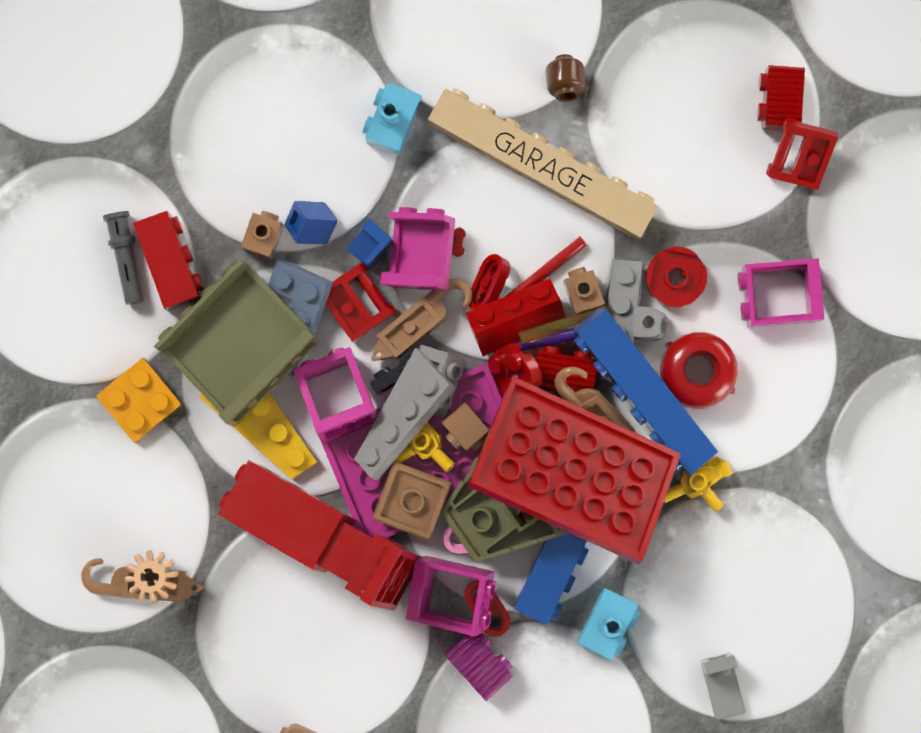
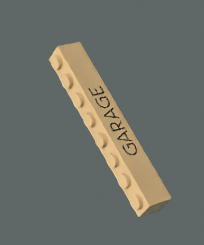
M456 88L453 91L444 89L428 118L429 126L636 241L640 240L658 208L653 203L655 201L653 197L642 191H639L638 194L627 189L628 184L614 176L611 179L600 174L602 170L590 162L582 164L574 159L575 155L563 147H559L556 150L547 145L549 140L535 132L529 135L521 130L522 125L515 120L506 118L504 121L495 116L496 111L486 104L480 103L477 106L468 101L469 96Z

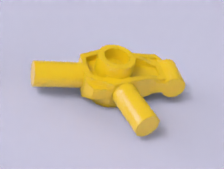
M428 422L395 460L402 463L417 453L423 460L433 458L445 472L450 471L455 465L440 449L442 447L441 435Z
M715 456L691 475L683 471L679 480L680 483L668 489L664 503L684 494L691 499L701 495L716 513L724 504L710 487L718 480L733 474L727 459L723 460Z

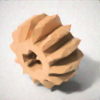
M152 550L146 551V561L140 554L136 555L134 558L139 566L127 565V569L135 574L134 576L125 577V582L135 581L136 584L129 589V592L133 594L141 590L139 601H145L148 593L151 603L158 601V593L162 598L167 599L169 593L165 587L169 589H176L177 584L169 581V578L179 576L178 571H168V568L173 566L175 562L171 559L163 564L164 552H159L155 561ZM149 568H152L153 573H158L159 579L154 580L155 585H152L151 580L145 579V574L150 573Z

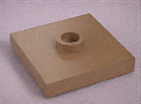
M394 461L372 519L430 541L452 483Z

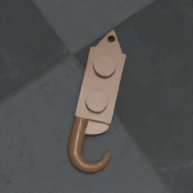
M452 278L449 279L448 291L432 290L428 295L419 299L377 335L379 339L371 360L374 362L390 358L400 359L405 352H408L443 323L447 311L441 299L451 290L460 289L463 291L465 299L461 309L465 310L472 300V290L469 284L464 280ZM380 352V353H381V356H380V357H377V356H376L377 353Z
M567 367L558 372L555 378V388L566 401L635 432V429L599 390L587 388L574 392L567 385L566 378L570 375H579L587 378L588 374L583 369Z
M102 558L92 559L83 567L81 581L90 593L139 599L141 590L133 594L129 592V589L136 585L135 581L125 582V577L134 576L135 574L129 571L127 566L120 567L114 572L111 584L97 583L91 579L90 573L92 568L103 564L104 560ZM149 568L150 573L145 574V579L151 580L152 585H155L154 580H158L159 575L158 573H153L152 568ZM178 571L179 576L169 578V581L177 584L176 589L165 587L169 597L164 599L158 593V600L184 602V598L203 590L204 587L186 575V571ZM193 585H197V590H193Z

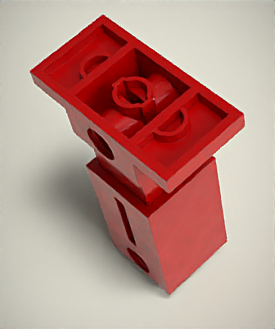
M248 460L246 465H241L235 475L236 483L231 492L227 491L219 503L221 508L218 513L219 516L310 569L323 573L329 571L347 581L348 583L344 589L360 597V600L373 607L395 611L412 580L415 560L423 556L380 534L375 533L374 537L353 526L356 521L355 518L268 468Z

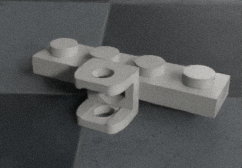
M613 259L607 311L634 345H636V338L651 341L664 339L666 336L667 315L656 308L640 306L645 263ZM654 320L653 327L649 328L650 321ZM599 375V380L612 382L608 376L603 378Z

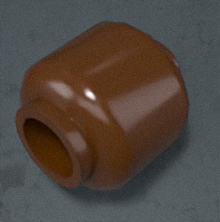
M569 54L558 55L555 60L547 65L545 72L549 94L562 102H569L579 98L586 88L583 63Z

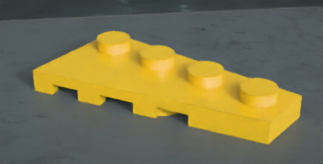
M271 393L236 427L232 426L291 479L296 478L318 463ZM203 394L199 395V397L206 404H208L215 412L220 414L219 411L205 398Z

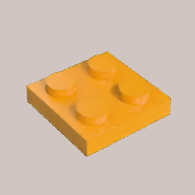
M141 358L96 395L98 400L134 443L141 440L183 405L145 358Z

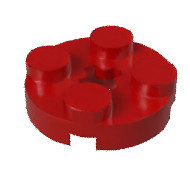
M674 246L659 252L650 261L646 270V284L649 294L660 304L671 308H681L692 304L705 290L707 284L705 265H703L701 259L694 251L685 247ZM675 269H679L680 275L685 277L684 282H679L677 286L672 284L671 279H668V273H674Z
M509 343L497 349L494 356L488 359V367L494 374L501 398H503L512 376L535 387L543 385L542 373L537 361L530 353L525 355L519 349L522 346L516 343Z

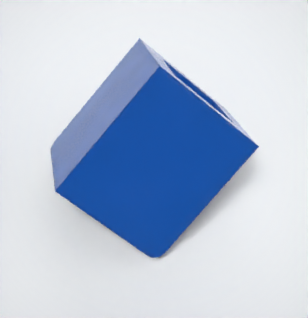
M294 201L284 226L297 244H327L338 220L324 202Z
M370 218L361 227L362 231L347 247L348 251L359 261L363 262L368 269L393 241Z

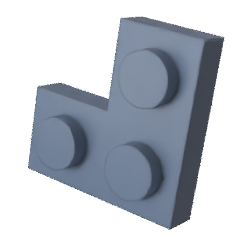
M283 259L276 260L268 285L273 291L293 299L290 308L316 334L333 281Z

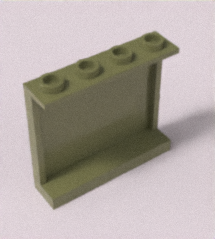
M242 260L228 265L223 271V277L216 284H211L205 288L201 294L202 298L194 306L187 307L181 313L180 320L173 327L165 329L159 335V341L154 345L157 350L162 351L219 411L220 414L218 416L226 424L234 427L322 341L249 264Z

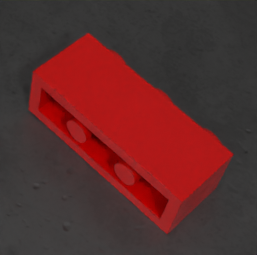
M164 211L134 222V228L163 308L170 311L200 300L201 295L199 291L204 290L199 274L192 273L189 263L194 260L188 244L183 246L179 234L183 233V229L178 216L172 217L170 212Z
M550 278L465 313L482 356L495 352L509 343H517L567 322L561 300Z

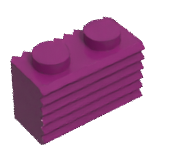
M483 632L476 636L466 634L445 653V657L482 698L487 701L513 677L510 670L514 666L502 653L496 656L489 647L493 643Z

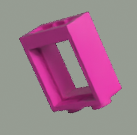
M819 258L746 264L742 267V272H738L739 291L744 290L745 302L740 304L742 321H747V328L820 322L825 319ZM803 270L807 314L757 318L753 274Z
M350 347L334 349L328 353V356L318 360H306L299 367L293 369L316 433L322 443L373 424L376 418H378ZM349 364L363 404L321 420L307 380Z
M427 555L416 559L406 620L471 636L484 632L489 627L491 621V611H488L490 599L494 597L496 591V581H493L495 571ZM435 570L479 580L473 621L429 610Z

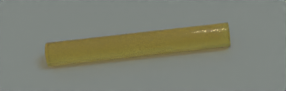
M602 305L518 332L520 341L524 344L577 327L600 307L607 311L608 309L606 305Z

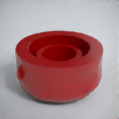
M692 332L683 335L674 342L670 341L665 344L667 349L660 363V378L682 406L692 409H704L718 404L729 394L735 393L734 386L738 376V363L731 347L723 339L711 333ZM702 356L711 363L713 375L706 384L696 385L687 378L685 365L691 357Z

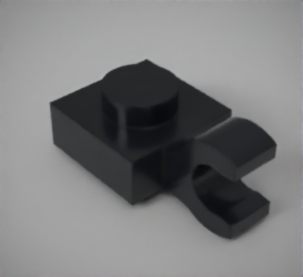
M412 351L405 352L401 356L397 368L395 367L390 370L389 366L373 375L375 380L371 381L370 384L378 396L395 386L406 366V361L412 355Z

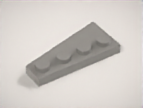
M417 348L414 349L382 407L378 418H376L354 458L368 476L377 481L456 389L433 362Z

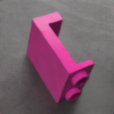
M399 207V212H389L388 218L394 220L389 272H381L380 284L391 288L448 291L455 218L445 215V210L437 208H427V213H417V209L410 207Z

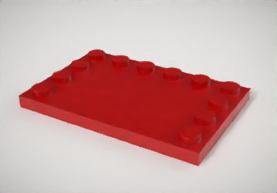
M512 376L467 486L639 565L644 560L681 454Z

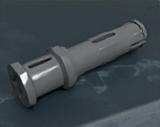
M120 211L106 214L102 218L104 222H107L110 236L108 246L114 249L125 304L129 305L143 302L132 250L135 237L131 236L127 219L130 214L129 211Z

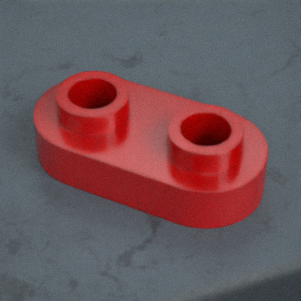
M491 254L484 259L471 287L472 300L469 305L470 309H476L499 299L510 273V263L507 259L498 254Z
M478 579L468 583L464 590L465 601L473 615L476 604L473 593L478 589ZM495 592L494 597L490 599L488 611H491V616H499L501 622L496 627L489 624V627L484 631L485 634L492 637L505 634L510 626V616Z

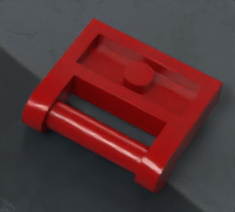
M785 118L782 126L784 132L774 160L767 167L766 175L776 180L818 190L838 140V133L802 123L794 118ZM795 135L802 136L803 140L792 169L784 168Z
M363 262L357 264L333 281L326 302L327 307L352 343L397 313L393 304L389 305L366 273L368 269ZM354 279H357L378 309L379 313L371 317L348 284Z

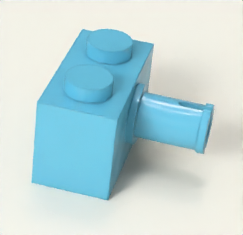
M387 82L385 89L379 88L373 104L378 107L374 117L368 116L362 133L366 134V143L400 156L421 105L422 95Z
M603 587L577 643L612 660L614 654L620 656L627 641L623 638L627 627H634L640 615V612L636 610L638 604Z

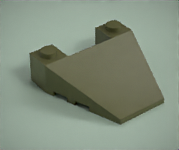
M479 456L475 458L464 480L460 481L441 511V514L475 563L568 534V532L468 487V482Z

